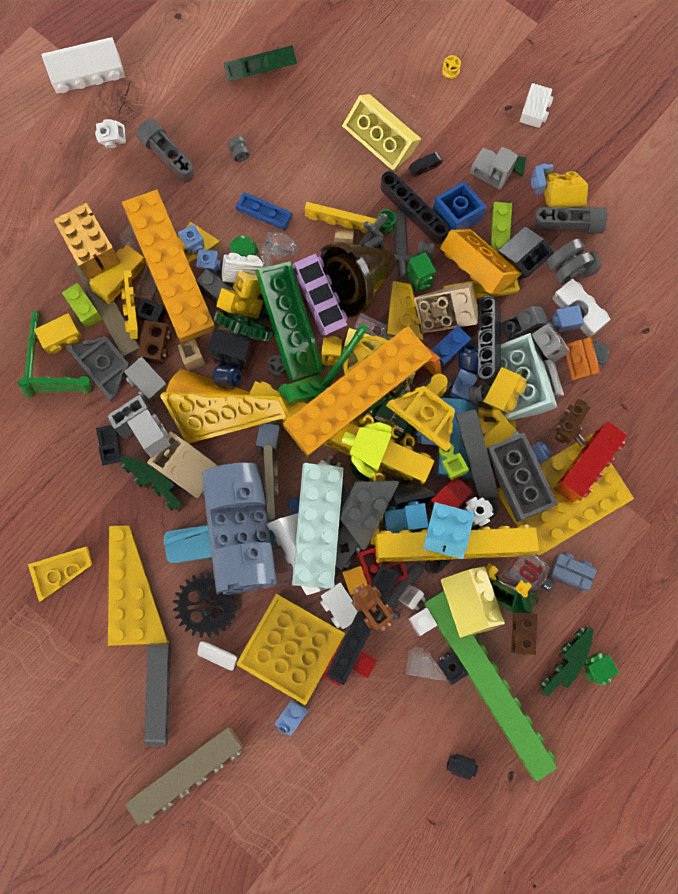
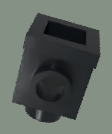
M142 298L141 303H138L135 309L137 318L142 321L162 323L167 313L164 305Z
M447 652L439 657L440 661L436 663L450 685L469 675L455 653L450 654ZM451 663L455 664L456 668L454 671L449 670Z

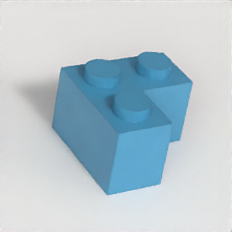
M419 501L409 502L404 509H399L398 507L387 508V511L383 514L385 530L391 531L392 534L400 533L402 530H411L412 533H417L429 527L425 503L420 504Z

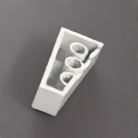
M298 513L266 524L268 529L272 530L275 534L276 543L282 547L288 564L291 563L293 568ZM302 586L306 595L328 589Z

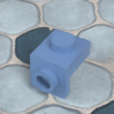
M553 164L535 166L531 178V187L535 189L536 195L543 194L547 186L545 176L551 174Z
M194 224L178 232L189 256L198 254L199 249L203 250L205 247L204 239Z
M199 249L196 266L197 268L208 269L217 276L218 271L222 269V260L219 259L217 251Z
M461 369L454 379L449 396L468 401L469 388L473 387L478 376Z
M540 441L531 446L539 464L552 457L550 454L551 449L546 443Z
M292 699L274 724L280 732L291 736L308 710Z

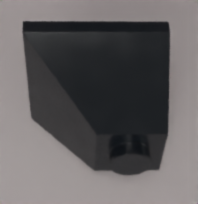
M404 478L394 479L399 484L391 498L393 507H405L409 502L419 501V503L430 502L435 497L434 491L411 480L404 481Z

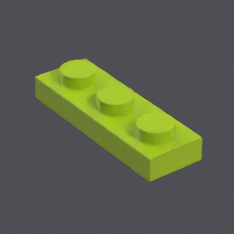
M493 203L490 246L497 252L510 240L512 203Z

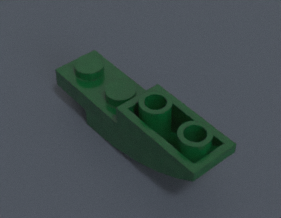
M291 45L224 62L228 81L294 65L297 64L294 47Z
M126 456L119 458L123 462L121 467L127 473H133L135 476L133 480L140 488L144 486L149 489L154 485L152 490L158 496L163 495L166 498L164 503L171 511L175 509L180 512L184 508L181 502L172 494L177 487L165 475L140 460Z
M591 627L579 628L575 632V638L572 642L568 641L562 646V652L559 656L564 662H559L553 668L555 672L550 677L546 676L539 684L541 687L538 691L543 696L549 697L559 685L568 688L576 679L590 651L593 639V629Z

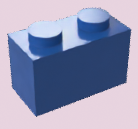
M459 326L431 350L440 357L441 370L459 354V351L465 345L470 343L471 338Z

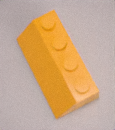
M471 229L451 230L440 247L445 252L447 258L454 260L461 270L470 274V278L475 282H479L483 289L490 294L502 292L522 274Z
M182 368L172 377L166 389V392L230 395H249L250 393L237 387L234 389L218 387L213 379Z

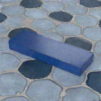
M243 192L236 205L237 211L284 231L293 216L291 212Z

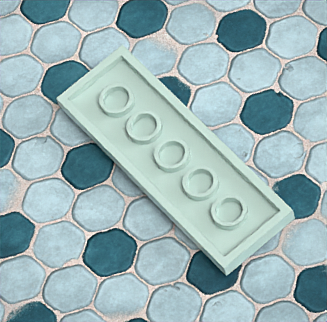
M303 464L292 585L334 588L344 470L342 467Z

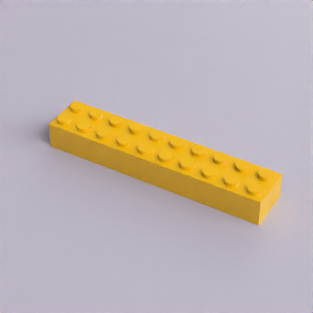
M255 381L249 395L280 396L289 413L286 418L272 422L283 426L286 420L307 405V401L290 406L277 390L271 388L270 384L263 381L261 383ZM352 421L324 443V445L351 456L352 446L342 443L345 432L357 435L360 425ZM390 438L380 464L382 471L397 478H404V481L411 480L423 486L434 460L431 459L430 455L423 452L420 454L416 453L412 447L405 444L400 446L395 443L394 439Z

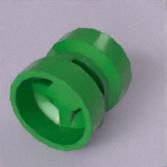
M386 209L382 210L377 217L378 219L382 213L387 215V219L379 229L382 234L391 233L394 230L396 220L395 214L391 210Z

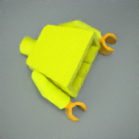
M376 422L366 424L363 428L360 427L357 435L345 432L342 443L352 446L350 451L351 461L358 471L368 477L370 481H374L377 475L383 477V474L377 471L390 438H398V436L394 435V430H400L399 427H391L384 423Z

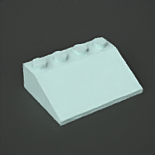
M531 333L501 344V367L517 373L527 380L526 388L519 395L515 409L509 415L502 412L504 417L510 421L542 414L558 408L539 346Z

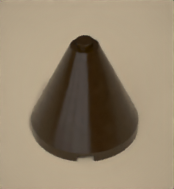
M333 242L320 250L322 252L320 257L324 264L322 268L324 274L329 275L332 282L331 290L333 293L336 292L340 303H338L339 308L344 310L348 317H356L369 309L396 264L394 253L386 249L345 242Z

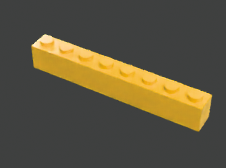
M521 525L510 529V526H501L498 529L480 527L478 530H471L463 559L534 556L539 552L536 528H530L529 525ZM428 529L420 530L417 533H412L411 530H402L400 533L393 534L391 531H382L375 538L377 563L460 558L423 549Z

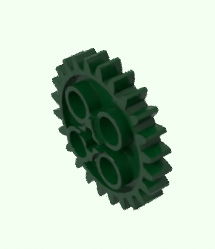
M221 310L216 311L215 322L229 328V331L235 334L269 342L274 337L273 329L259 323L254 318Z

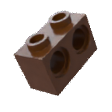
M144 321L138 358L142 357L146 362L163 365L164 359L168 357L167 343L172 338V331L167 323ZM155 332H162L160 336L154 337ZM158 349L155 355H150L151 350Z
M513 613L511 653L536 655L537 614Z

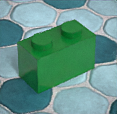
M424 252L409 259L406 276L415 293L430 289L436 270L428 255Z

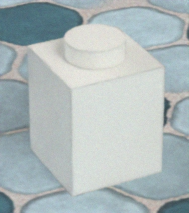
M427 608L408 618L418 636L437 626Z

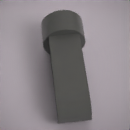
M151 118L143 122L136 132L137 138L148 149H152L181 181H191L194 177L191 161L167 137L166 131L155 119Z
M541 207L536 212L533 224L536 229L541 231H573L603 234L606 227L607 210L605 207Z

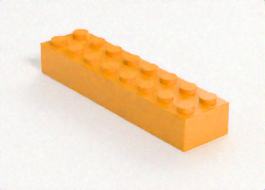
M156 189L123 201L125 213L180 344L213 332L215 328L214 322L158 190Z
M407 326L283 423V427L308 457L429 362L433 356L411 328Z

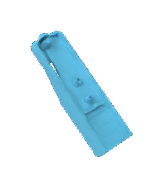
M208 525L165 533L163 540L166 557L170 563L212 558ZM269 530L272 548H276L274 533L272 530Z

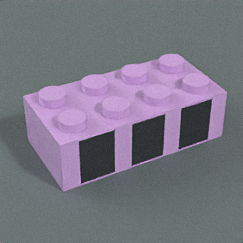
M315 253L295 262L292 268L321 335H327L346 326L348 319L344 310L339 308L338 303H340L338 295L331 290L332 282L329 275L324 274L322 269L324 267L323 261Z

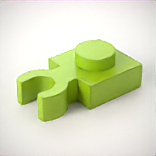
M451 444L449 452H444L440 447L439 455L445 459L442 461V465L450 480H453L468 473L469 468L460 453L454 455V447Z

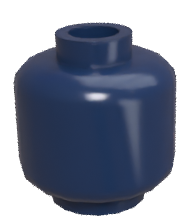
M468 344L459 351L458 366L460 369L472 374L478 370V346Z
M221 363L213 371V380L218 387L234 389L241 382L242 374L238 366Z

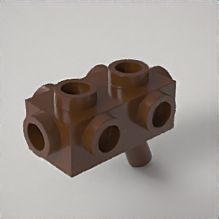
M577 399L574 405L570 404L564 413L567 415L564 421L560 420L555 428L558 431L555 435L557 441L569 444L574 439L580 447L587 444L580 435L583 431L580 425L591 408L587 406L585 401Z

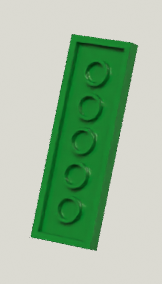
M291 262L255 270L289 381L324 371Z

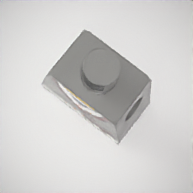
M547 323L532 334L544 355L553 362H557L571 352L552 323Z

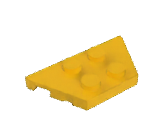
M422 386L387 403L386 406L435 444L445 451L449 450L455 409L428 388Z

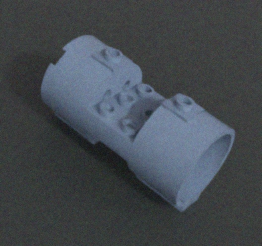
M233 463L205 470L201 475L216 594H220L222 591L226 595L239 594L261 589V587L266 589L276 586L277 579L269 529L266 525L268 524L261 466L255 463Z

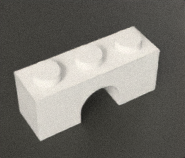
M571 279L560 288L552 298L561 309L580 306L584 314V323L580 329L587 337L595 335L611 320L608 313L596 304L595 299L583 290L582 285L574 279Z

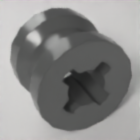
M420 240L417 256L426 252L431 261L434 243L426 244Z
M272 356L268 361L270 373L275 377L284 376L286 368L282 356Z
M482 384L479 387L473 386L469 388L468 397L473 405H479L481 402L485 403L484 399L490 387L487 384Z

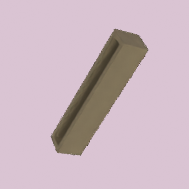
M229 726L127 801L125 806L137 825H140L142 822L148 824L156 818L155 813L158 810L162 809L164 812L174 804L172 800L177 796L181 799L191 791L189 787L196 783L199 786L208 779L206 775L212 770L216 773L225 766L223 762L228 758L232 761L241 754L240 749L243 748V744L231 726Z

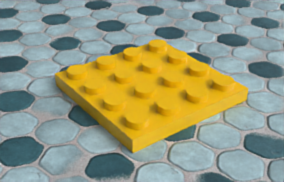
M276 594L236 665L306 706L345 633Z

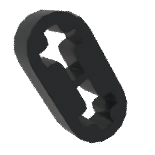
M434 152L414 161L409 166V170L414 177H417L440 166L443 159L438 152Z

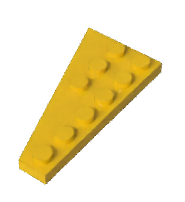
M163 392L160 395L183 439L188 444L286 418L289 414L280 396Z
M109 526L108 646L169 643L131 527Z

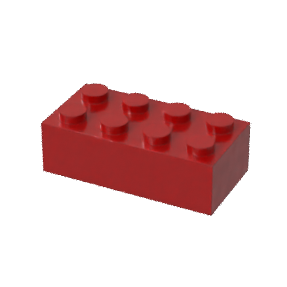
M609 421L604 423L595 431L553 489L571 503L577 500L581 501L583 497L586 498L592 491L590 486L594 482L597 483L604 473L601 471L605 467L610 466L615 459L613 455L625 446L626 442L624 439L627 437V434Z

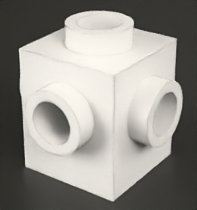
M106 119L103 120V123L96 124V138L106 148H115L117 144L126 143L125 128L120 122Z
M475 497L466 502L467 507L463 510L475 513L472 527L477 524L482 527L490 522L489 518L493 515V508L488 500L485 501L483 497L477 500ZM478 507L481 510L482 514H478L476 512V509Z

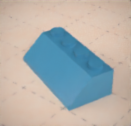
M442 398L443 401L455 409L454 419L452 420L453 430L450 435V443L454 447V455L460 453L469 468L456 414L475 409L477 412L478 405H473L471 402L462 399ZM438 446L436 477L449 478L442 465V461L445 459L439 455L440 447ZM470 469L468 473L458 478L472 480Z

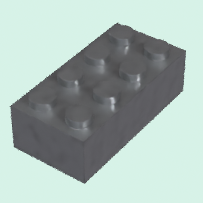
M525 433L487 448L491 467L516 522H520L558 505Z

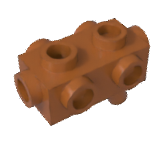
M361 584L353 590L355 593L352 596L354 601L351 603L357 612L362 610L366 616L363 620L370 630L374 628L376 631L380 629L383 632L392 625L390 621L394 619L392 617L394 612L388 603H382L379 598L382 595L375 585L371 587L368 584L365 587L364 584ZM380 612L382 619L376 620L374 617L375 613Z

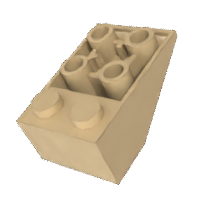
M473 282L454 285L414 297L422 334L452 329L457 326L475 325L479 321V309Z
M170 431V437L167 440L171 446L150 458L147 463L198 499L203 493L202 472L218 465Z

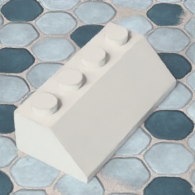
M112 37L42 54L46 70L56 94L66 93L74 89H82L95 84L99 85L103 82L115 81L125 77L121 59Z

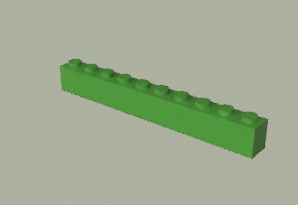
M442 591L424 602V607L429 610L437 624V628L452 652L457 655L468 672L469 679L532 779L538 782L557 769L554 764L556 761L554 755L550 750L546 751L542 745L545 743L543 738L532 729L533 723L527 714L523 715L520 708L522 705L515 696L512 697L509 693L510 686L505 679H500L497 674L499 672L498 667L486 657L488 652L483 644L479 645L476 641L477 635L474 634L460 638L445 592Z

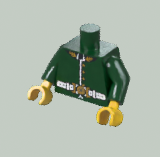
M400 387L396 396L390 393L385 395L365 411L364 417L359 419L360 424L366 420L367 424L381 422L391 427H399L400 430H394V433L401 437L403 434L405 436L400 444H406V440L409 441L410 447H413L415 444V440L412 437L414 427L386 406L390 400L400 398L409 392L403 387Z
M489 563L485 569L490 578L489 580L498 605L514 613H532L538 603L537 594L530 591L532 585L528 582L525 584L522 579L519 584L500 581L499 577L495 576L499 570Z

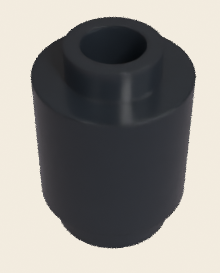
M456 753L455 755L450 754L446 770L450 771L453 775L471 780L477 774L478 765L475 764V759Z

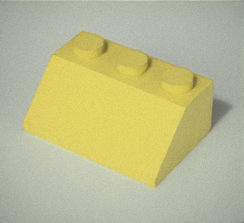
M485 566L469 569L441 579L460 638L491 631L505 624Z

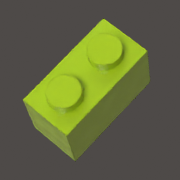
M78 283L62 292L87 329L103 320Z

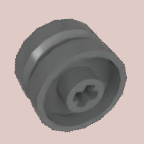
M575 239L564 245L546 261V265L551 272L557 271L555 278L560 285L575 279L595 262L590 252L583 253L586 247L580 239Z

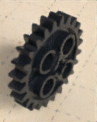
M200 573L199 579L193 575L192 582L186 579L185 583L187 586H179L182 593H175L179 600H173V603L178 605L173 611L179 612L175 619L182 620L179 627L185 624L184 632L191 629L192 636L199 632L200 638L203 637L204 633L207 634L208 638H211V632H214L216 636L219 635V628L222 631H226L224 624L230 626L232 623L228 619L236 617L231 612L238 610L237 607L233 606V603L238 601L237 599H232L231 596L234 594L226 595L222 591L218 599H211L209 597V590L216 589L215 579H211V573L207 575V578H204L203 573ZM190 592H197L199 594L198 602H191L189 600ZM203 600H206V603L223 602L222 605L209 606L207 611L203 607L190 610L187 608L191 605H201ZM217 608L221 611L222 616L220 619H214L211 616L213 609ZM198 611L201 613L202 619L200 622L192 621L191 614Z

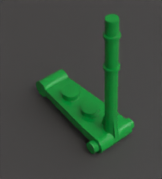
M32 311L25 372L23 378L18 381V386L24 396L31 398L35 393L82 391L84 394L91 393L93 388L89 378L86 376H82L79 379L70 377H33L32 372L37 335L34 329L38 328L40 323V312Z
M364 324L359 327L325 379L315 373L309 378L288 385L283 384L278 389L280 395L290 406L315 399L330 387V383L343 364L353 353L359 341L363 339L368 327Z

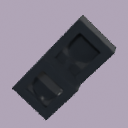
M112 425L96 428L102 466L122 462L119 459L121 457L118 432L114 430Z

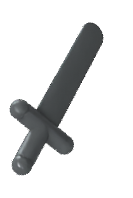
M398 210L395 212L396 262H398L399 276L405 277L406 262L416 256L413 254L407 255L405 213Z
M382 213L373 225L368 221L364 222L363 227L367 230V233L358 245L364 246V243L379 235L383 238V234L379 229L387 219L385 213Z
M415 563L407 572L409 578L399 582L385 602L393 610L392 617L394 620H397L400 616L394 610L395 606L399 603L398 599L409 584L413 585L424 571V566L421 563ZM381 613L379 614L377 620L382 619Z

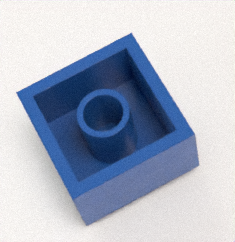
M465 181L436 197L433 210L447 223L449 231L468 229L482 221L487 208Z

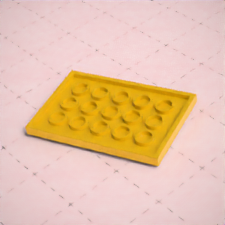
M593 434L585 437L584 440L588 442ZM578 443L539 464L558 504L553 508L516 522L501 487L497 489L498 499L515 526L529 525L530 528H536L539 552L534 555L535 558L634 499L612 464L601 471L604 473L597 483L594 482L590 486L592 491L586 498L583 497L581 501L577 500L571 503L556 492L553 488L583 449Z

